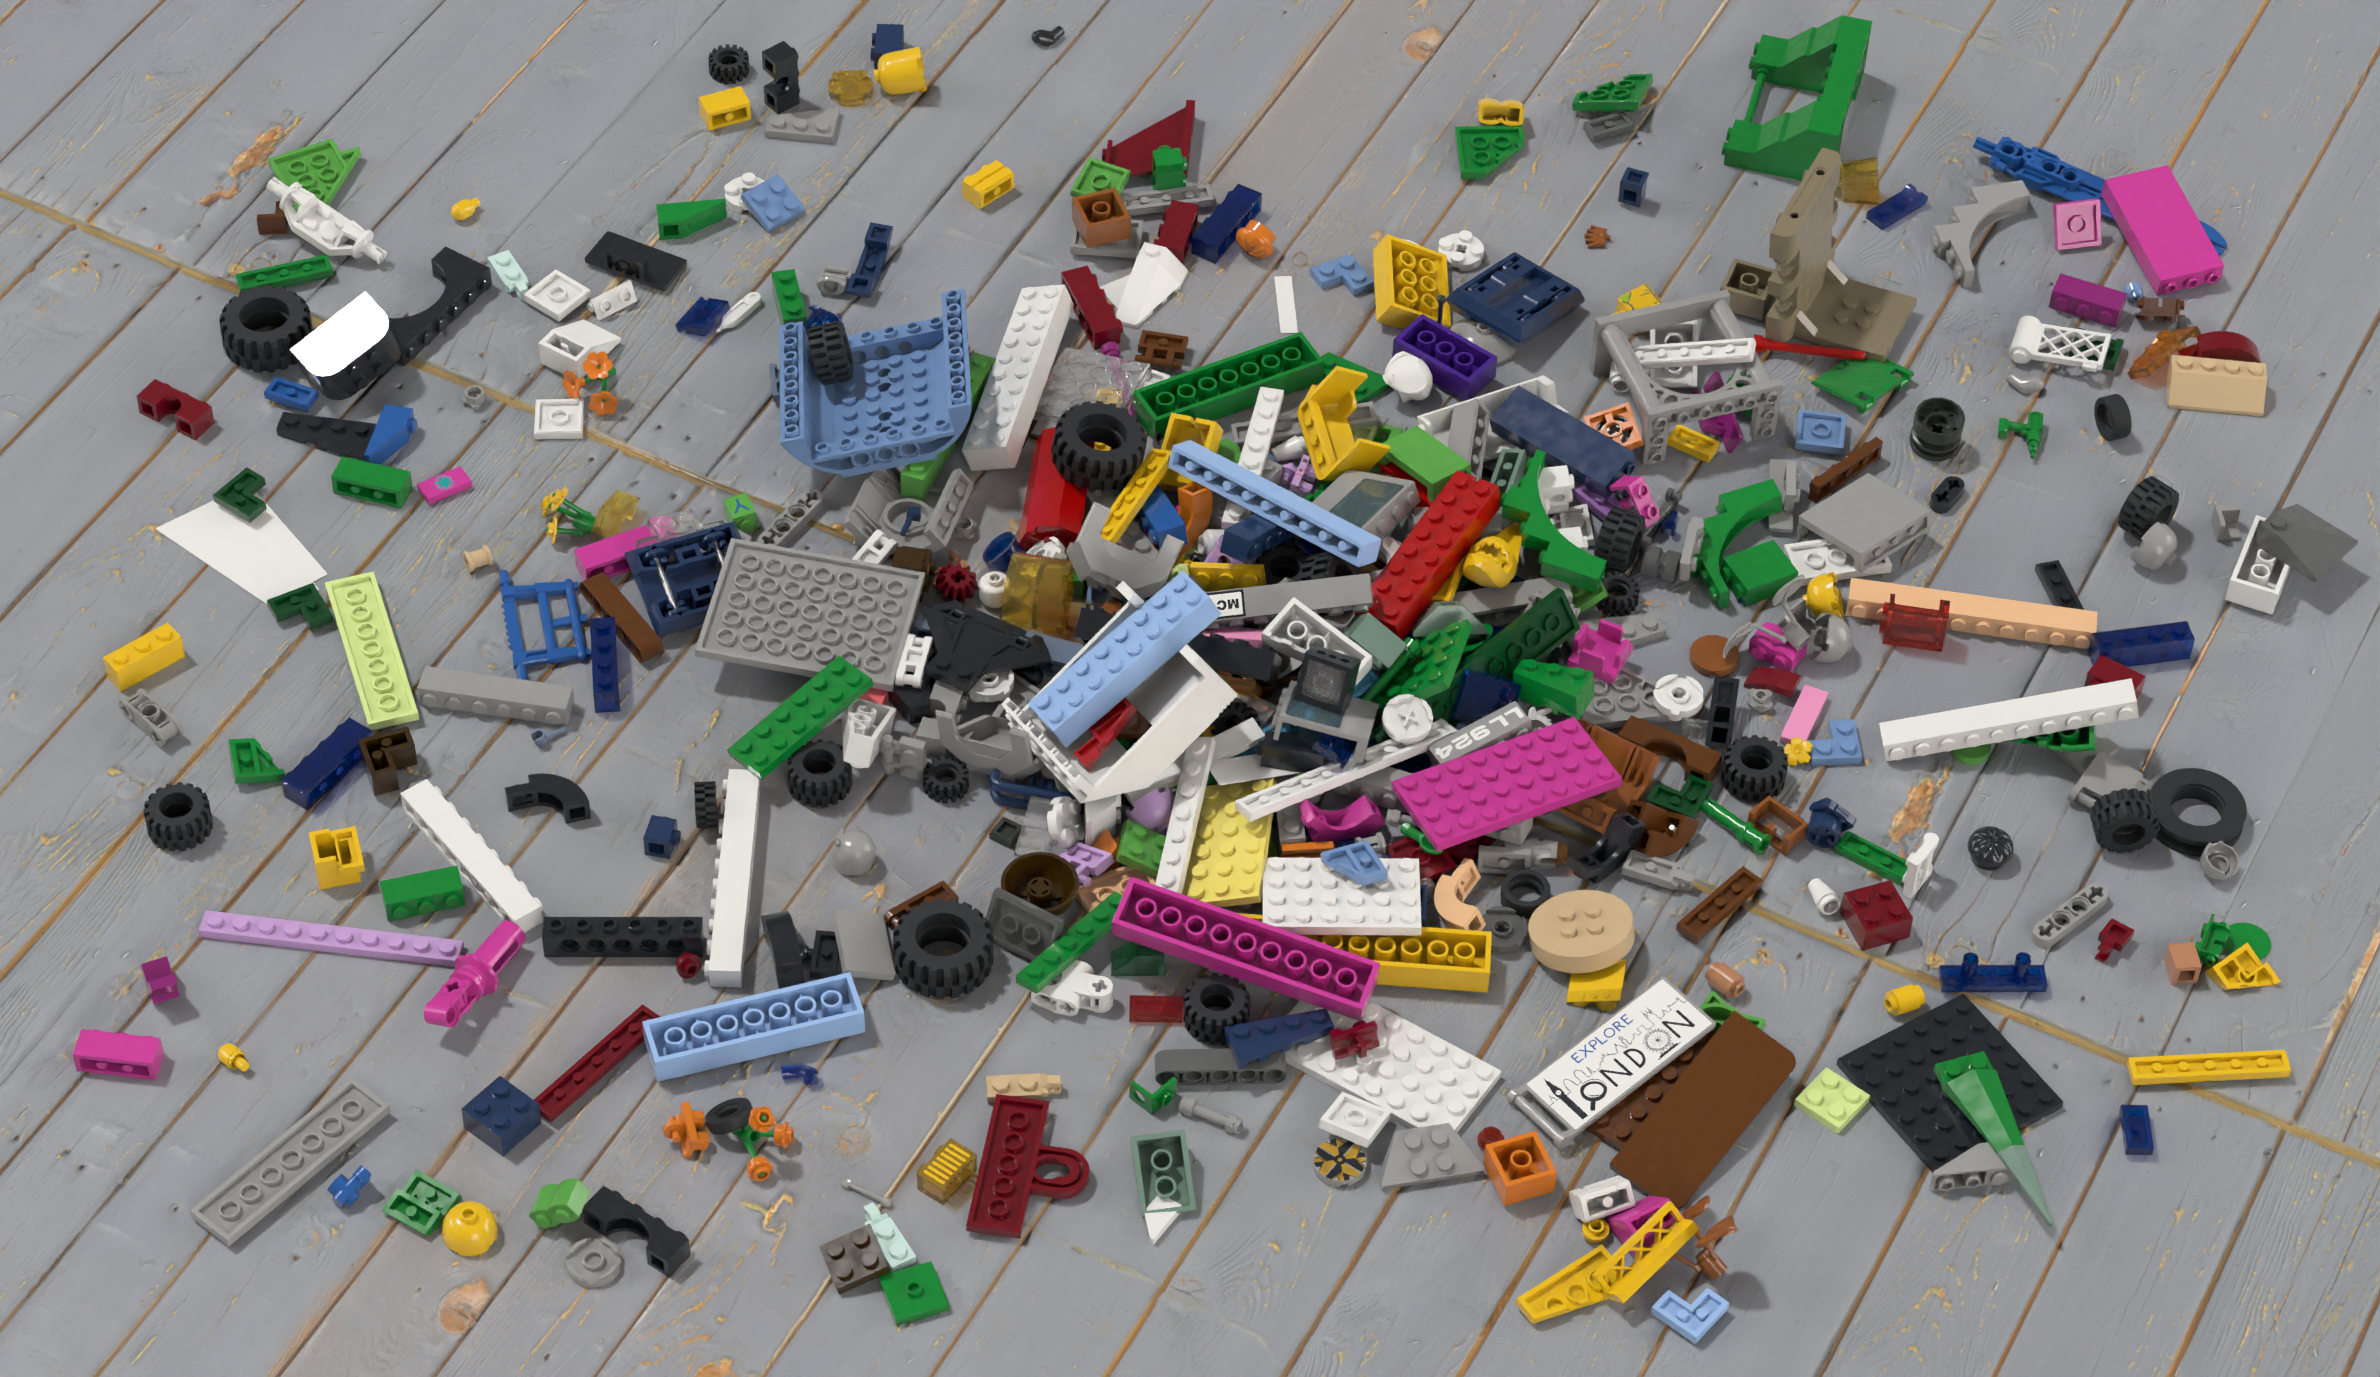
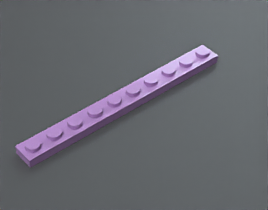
M205 910L198 930L199 936L203 938L455 967L454 961L458 956H462L464 949L462 940Z

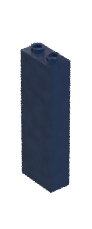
M1519 385L1490 418L1493 433L1518 448L1525 450L1532 456L1535 455L1536 450L1546 452V464L1551 467L1567 465L1568 472L1573 474L1575 481L1606 499L1612 493L1618 491H1611L1609 487L1624 475L1630 476L1636 468L1633 451Z

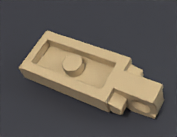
M1044 1073L986 1076L987 1102L994 1104L996 1094L1041 1100V1098L1047 1097L1048 1094H1061V1076L1046 1075Z

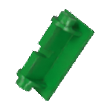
M2215 914L2211 915L2208 924H2203L2201 930L2202 940L2201 942L2197 941L2195 944L2200 963L2205 962L2208 966H2214L2219 962L2223 951L2222 945L2225 946L2231 932L2228 923L2214 922Z

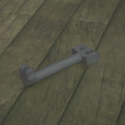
M1670 487L1667 489L1665 494L1666 503L1659 509L1660 519L1645 529L1639 552L1644 554L1647 546L1652 544V538L1648 536L1681 501L1682 493L1677 492L1674 495V489Z

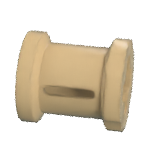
M486 544L482 545L481 549L472 552H462L463 562L469 573L473 572L477 567L493 565V557Z

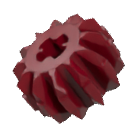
M950 562L947 568L942 567L939 570L935 583L937 585V594H943V601L949 598L952 599L951 601L959 600L964 604L966 598L971 599L974 596L978 583L976 581V573L970 572V565L963 568L960 562L957 566Z

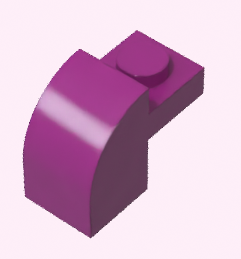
M167 956L140 965L153 1004L180 997L177 989L178 982L175 973H172Z

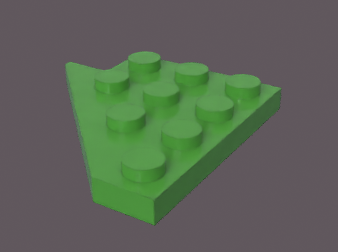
M329 139L268 158V164L279 181L288 187L295 182H299L303 189L313 193L317 199L329 206L360 158L361 152L359 147L340 152L334 140ZM295 202L293 208L297 213L300 205Z

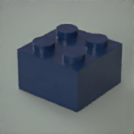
M501 1076L496 1078L461 1109L464 1129L501 1156H505L541 1124L539 1103Z

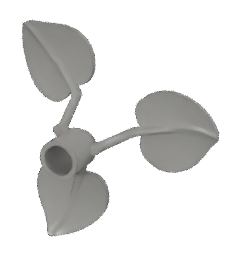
M1802 574L1780 588L1773 597L1772 605L1776 606L1780 603L1786 612L1777 623L1779 627L1783 628V636L1756 623L1747 622L1730 636L1724 647L1722 657L1725 659L1728 651L1755 629L1779 639L1783 644L1788 641L1797 651L1801 650L1812 638L1797 622L1798 620L1806 619L1807 604L1802 598L1789 609L1786 602L1787 598L1802 585L1805 576Z

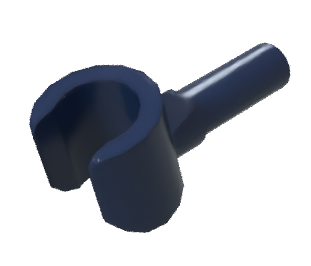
M910 506L907 508L905 524L900 531L901 536L906 535L912 521H921V507Z

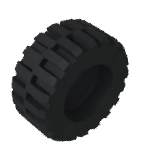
M265 285L263 288L256 286L252 287V290L240 292L239 296L232 297L229 300V304L224 306L219 319L223 348L227 357L239 366L241 364L243 369L248 371L253 369L259 373H262V371L271 373L277 369L285 370L288 369L289 365L292 364L294 366L297 364L290 349L313 332L310 309L306 301L294 291H286V288L280 286L277 288H273L272 285ZM266 326L279 327L275 330L267 332L254 331L258 328Z
M1090 401L1083 402L1081 406L1076 404L1069 410H1066L1057 421L1051 447L1052 462L1056 465L1055 468L1058 472L1064 474L1063 477L1068 482H1074L1075 486L1079 488L1086 487L1088 491L1094 492L1095 490L1108 492L1110 489H1114V491L1121 489L1123 485L1126 486L1143 462L1147 444L1145 429L1141 423H1138L1139 420L1134 414L1130 415L1127 409L1123 407L1118 408L1114 403L1104 404L1103 401L1090 403ZM1098 442L1108 445L1114 450H1097L1087 446L1085 443Z
M942 898L934 899V902H928L927 900L921 902L919 907L914 906L909 909L907 915H902L898 920V925L895 926L893 932L894 968L896 973L899 974V979L902 983L908 984V988L916 993L920 991L922 996L928 998L930 996H936V999H944V997L951 996L952 999L958 998L961 993L966 995L974 991V986L978 988L985 982V978L991 972L994 959L993 931L988 919L983 917V913L975 908L973 910L972 905L966 902L958 903L957 899L942 901ZM938 941H950L964 947L962 951L950 956H935L922 950L925 946Z

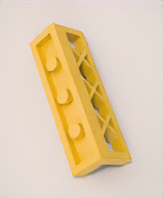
M1667 1201L1592 1276L1610 1300L1624 1304L1699 1228L1694 1221L1684 1219L1674 1204ZM1670 1212L1676 1222L1668 1229H1662L1663 1217ZM1648 1232H1655L1654 1243L1650 1247H1643L1644 1236ZM1629 1250H1636L1635 1262L1630 1266H1624L1625 1254ZM1610 1269H1617L1616 1280L1609 1286L1603 1276Z

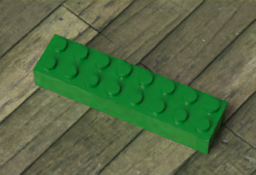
M1299 332L1134 390L1133 409L1152 439L1154 440V433L1158 431L1161 432L1160 438L1165 436L1171 413L1191 416L1193 419L1198 417L1214 421L1255 406L1260 387L1284 390V395L1312 386V384L1315 385L1322 382L1324 361L1303 333Z

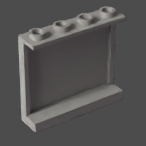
M1869 473L1799 515L1800 536L1813 531L1854 556V569L1860 573L1931 529L1930 509Z

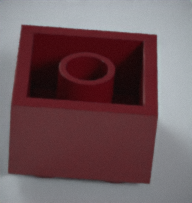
M1891 880L1843 893L1840 914L1862 951L1909 938L1913 917Z

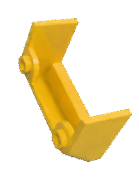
M1336 366L1302 401L1298 408V420L1318 480L1334 481L1347 469L1369 472L1390 451V445L1361 438L1355 442L1349 425L1348 417L1357 407L1354 391L1368 378L1366 373Z

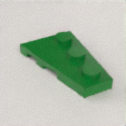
M1330 352L1321 356L1324 361L1323 380L1336 366L1367 374L1368 378L1354 391L1357 404L1368 402L1392 388L1385 383L1381 374Z

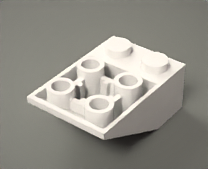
M583 319L552 329L539 342L540 362L562 374L568 370L570 372L573 371L577 378L584 377L587 372L584 371L582 365L587 360V355L591 352L598 354L601 351L608 354L622 339Z

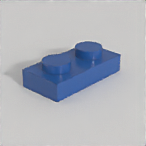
M275 377L264 391L265 399L308 412L319 397L318 390L279 377Z

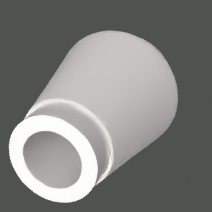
M1295 435L1271 449L1273 457L1277 459V462L1300 459L1304 454H1308V449L1303 436L1297 437Z
M1819 878L1809 882L1808 889L1816 909L1825 915L1835 913L1840 907L1839 895Z

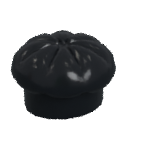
M1985 826L1975 830L1968 840L1967 846L1972 862L1984 870L2001 868L2011 859L2014 852L2013 841L2009 834L1994 826Z

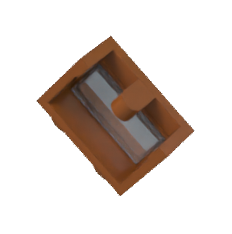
M1771 796L1766 797L1750 810L1747 822L1753 823L1755 828L1761 833L1770 835L1772 838L1770 846L1784 856L1806 838L1808 823Z

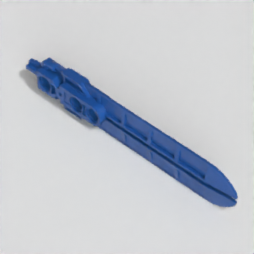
M1980 137L1976 138L1973 148L1991 155L1989 161L1990 168L2014 176L2015 181L2023 180L2025 186L2036 191L2044 190L2068 201L2100 199L2101 215L2115 221L2101 195L2105 179L2065 163L2057 155L2039 147H2032V149L2025 147L2021 143L2013 141L2010 137H2002L1998 144ZM2200 221L2218 255L2224 253V250L2220 248L2226 249L2227 243L2216 229Z

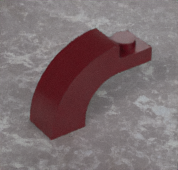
M2214 331L2198 335V343L2178 350L2179 356L2261 363L2255 343L2244 335L2229 331Z

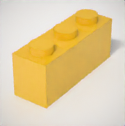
M167 622L104 656L103 661L107 678L122 692L184 658L185 653L181 636Z

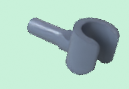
M565 727L545 733L543 729L536 728L531 732V737L538 747L544 748L547 746L549 739L566 733L567 730Z

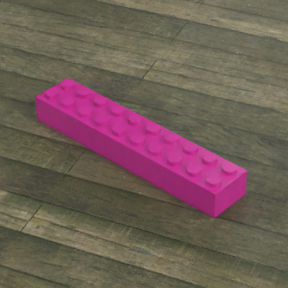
M1130 877L1112 920V935L1358 1021L1362 1020L1379 977L1380 963L1134 877Z

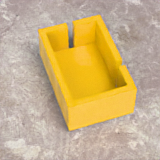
M1171 413L1161 450L1172 451L1173 445L1192 440L1217 453L1224 430L1215 421L1200 418L1194 420L1191 416ZM1169 468L1158 484L1162 490L1178 493V488L1194 481Z

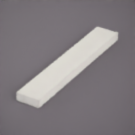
M1754 338L1631 347L1643 368L1653 369L1753 362L1756 341Z
M1253 717L1213 737L1216 744L1212 761L1232 758L1258 745L1259 740L1264 741L1265 734ZM1186 751L1148 788L1124 793L1131 805L1133 806L1132 803L1153 790L1158 789L1162 793L1166 791L1164 787L1172 788L1178 785Z

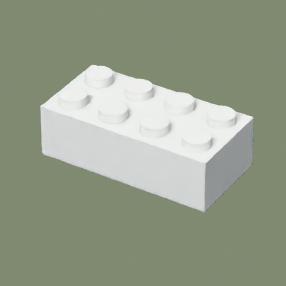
M2256 515L2230 579L2225 600L2273 615L2291 567L2255 545L2260 525L2267 519Z

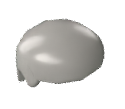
M2223 841L2213 844L2210 842L2200 857L2203 871L2206 875L2216 880H2225L2233 877L2240 865L2239 856L2233 847L2224 844Z

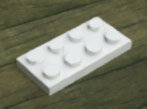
M1826 539L1785 544L1783 549L1784 554L1798 570V576L1802 574L1805 576L1801 586L1808 585L1813 578L1823 573L1835 572L1838 580L1889 573L1892 570L1891 561L1887 556L1860 573L1854 569V556Z

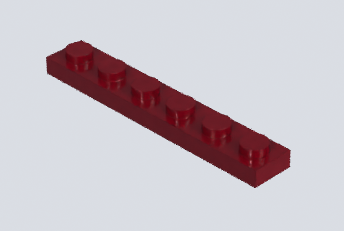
M642 1004L534 1099L539 1103L540 1116L550 1123L553 1122L644 1041L642 1021L659 1018L660 1016Z

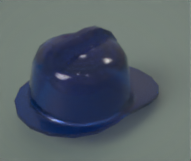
M1008 531L1000 534L990 542L984 550L982 558L988 565L993 566L1000 572H1006L1012 567L1020 568L1018 561L1023 555V549L1018 543L1017 537Z

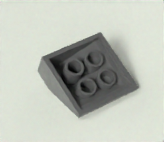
M2299 504L2276 511L2260 525L2255 542L2257 547L2315 583L2358 544V540Z

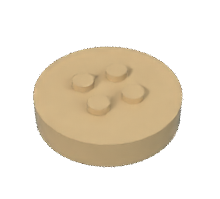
M1576 890L1554 896L1542 903L1533 912L1528 924L1531 950L1536 959L1551 969L1566 973H1588L1607 968L1623 959L1631 950L1635 940L1633 915L1629 906L1615 895L1597 890Z

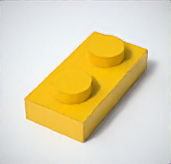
M1676 425L1667 440V445L1709 463L1720 448L1719 441L1683 425Z

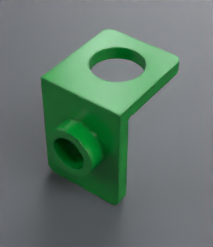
M1172 1077L1153 1094L1134 1080L1130 1082V1099L1151 1115L1162 1106H1167L1177 1094V1079L1175 1077ZM1136 1091H1138L1139 1093H1141V1095L1144 1097L1145 1101H1143V1100H1141V1099L1139 1098V1096L1137 1095Z

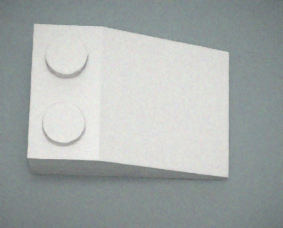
M1698 320L1650 330L1649 345L1698 342ZM1697 366L1649 369L1650 378L1664 388H1697Z

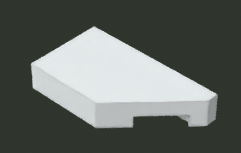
M1156 1196L1146 1210L1180 1207L1182 1205L1170 1198L1163 1199ZM1177 1211L1145 1213V1223L1147 1225L1149 1241L1152 1245L1156 1243L1180 1213H1176Z

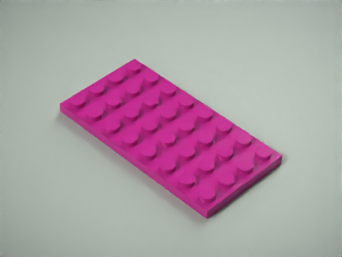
M1575 717L1391 781V789L1437 852L1622 786V777Z

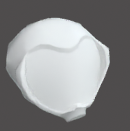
M1402 351L1396 353L1386 366L1383 379L1386 384L1398 392L1404 403L1410 400L1417 401L1429 397L1433 387V378L1429 367L1422 359Z

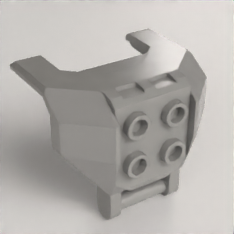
M1093 502L1074 543L1070 542L1066 550L1079 581L1083 582L1085 580L1087 585L1098 590L1102 586L1109 591L1110 595L1121 600L1123 595L1116 587L1122 581L1141 599L1154 596L1165 584L1184 541L1167 534L1155 559L1144 557L1100 536L1111 509Z
M1001 704L998 705L993 715H982L959 726L956 725L953 712L935 711L941 744L958 759L965 762L969 770L990 775L993 769H998L1000 771V778L1015 781L1016 779L1022 780L1038 772L1044 764L1031 749L1029 732L1021 731V729L1017 728L1013 729L1008 725L1010 721L1005 716L1008 712Z

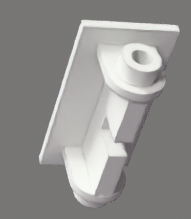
M631 280L589 301L587 308L590 312H595L598 321L637 301Z

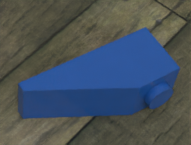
M384 405L364 454L366 462L381 465L408 443L411 434L415 433L417 429V419L414 418L413 408Z

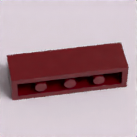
M1088 265L1061 272V285L1065 284L1074 304L1072 310L1093 349H1100L1107 342L1120 344L1121 333H1123L1122 322L1120 319H1116L1112 304H1108L1104 289H1100L1098 286L1096 274L1091 273Z

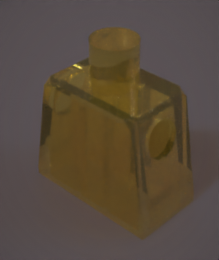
M1877 157L1841 164V176L1836 190H1841L1843 202L1879 205Z

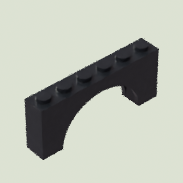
M446 246L431 259L433 277L437 278L445 286L444 292L436 303L418 314L403 318H389L402 342V352L396 363L405 366L416 358L417 354L430 345L436 336L445 331L447 326L460 317L465 309L474 304L476 299L485 291L489 290L492 285L489 267Z

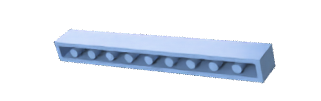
M1192 440L1173 445L1168 468L1357 567L1376 561L1381 538Z

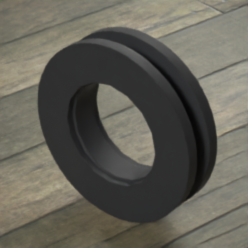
M2182 768L2164 774L2152 786L2150 796L2154 802L2160 825V831H2158L2156 839L2166 847L2181 854L2201 857L2205 847L2210 842L2213 844L2223 841L2224 844L2233 847L2239 840L2247 815V807L2239 789L2225 777L2205 769ZM2186 798L2199 799L2213 806L2221 816V820L2208 826H2195L2177 817L2171 809V805L2178 800Z

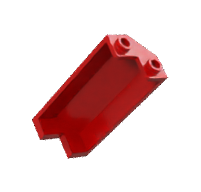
M1056 427L1044 429L1034 445L1016 547L1027 552L1041 540L1045 543L1051 541L1049 537H1056L1067 548L1070 542H1075L1081 530L1088 488H1079L1075 486L1074 482H1068L1063 477L1064 474H1060L1055 468L1056 465H1054L1051 458V447ZM1095 442L1085 443L1087 446L1091 448H1094Z

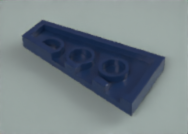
M1319 1009L1224 1027V1037L1240 1070L1247 1067L1248 1062L1256 1059L1258 1062L1268 1059L1269 1054L1280 1050L1284 1053L1292 1050V1046L1297 1043L1305 1045L1329 1035L1330 1030L1334 1029V1024L1326 1009Z

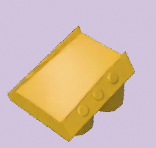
M1627 959L1620 960L1602 970L1588 973H1571L1566 1003H1572L1579 1007L1596 1003L1597 1007L1603 1011L1614 1010L1617 1004H1620Z

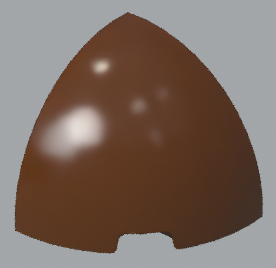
M1631 799L1628 807L1630 814L1647 825L1635 848L1639 852L1652 857H1664L1679 851L1692 838L1700 822L1686 815L1668 812L1638 800Z

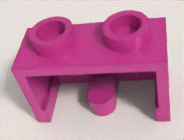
M1624 475L1609 487L1611 491H1628L1629 495L1620 501V507L1630 509L1632 506H1635L1637 513L1645 517V529L1660 519L1659 509L1655 505L1649 487L1642 476Z

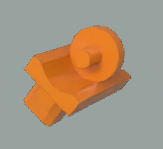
M682 1102L680 1105L681 1112L675 1117H670L668 1119L669 1122L663 1126L662 1130L666 1138L673 1139L675 1143H680L683 1158H691L694 1150L707 1149L710 1138L708 1132L696 1131V1129L703 1128L705 1123L704 1112L691 1110L690 1102Z

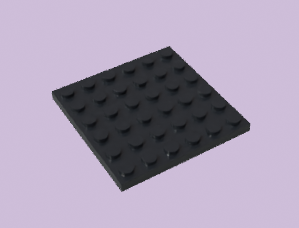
M1964 993L1838 1058L1836 1064L1856 1087L1870 1095L1869 1102L1932 1173L1975 1145L1987 1142L1960 1108L1944 1092L1934 1072L1935 1064L1984 1051L1992 1068L1997 1071L2019 1131L2058 1111L2063 1106V1100Z

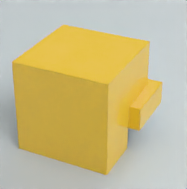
M356 826L330 831L328 828L308 832L320 890L361 882L360 872H365Z

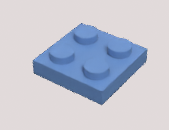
M779 174L744 192L740 198L767 233L803 214L805 211L803 204Z
M1799 409L1794 449L1842 455L1846 415Z

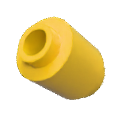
M1913 984L1889 990L1884 998L1886 1010L1894 1016L1917 1010L1925 1003L1923 989L1919 985Z

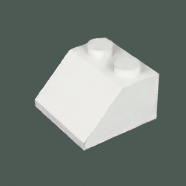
M1121 794L1084 803L1086 845L1092 846L1106 829L1112 837L1116 834V824H1121V810L1116 808L1121 807Z

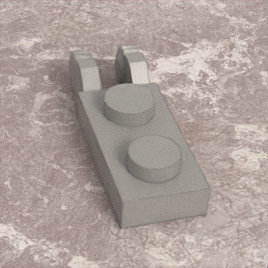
M1699 516L1691 518L1680 560L1679 580L1689 581L1691 571H1696L1697 557L1694 556L1700 553L1701 542H1703L1704 520Z

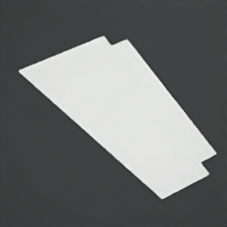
M257 492L254 494V496L263 500ZM213 500L156 528V530L266 604L268 599L311 584L327 575V572L267 504V510L249 523Z

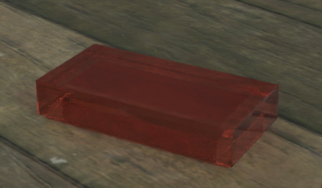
M1130 995L1129 1022L1182 1023L1183 996Z

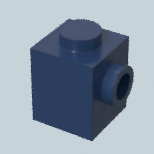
M651 816L643 837L645 855L670 859L674 846H678L681 839V831L677 828V819L665 816Z

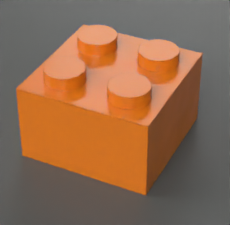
M1536 1131L1485 1145L1483 1165L1503 1206L1554 1192L1557 1172Z

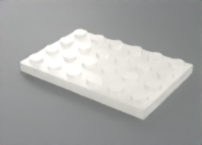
M1267 858L1263 874V923L1298 935L1421 936L1419 859L1379 858L1388 871V880L1362 886L1322 863L1321 858Z

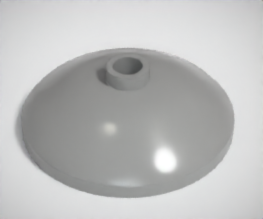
M1463 318L1450 328L1451 331L1497 356V366L1510 360L1516 352V347L1500 339L1496 331L1477 320L1470 321Z

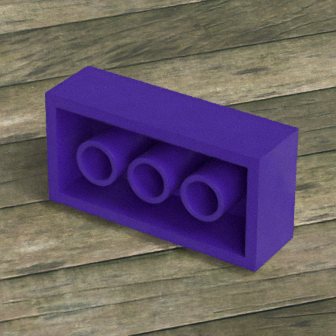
M1423 314L1393 340L1392 357L1396 353L1405 351L1422 359L1431 371L1433 383L1464 401L1472 399L1496 377L1497 356Z

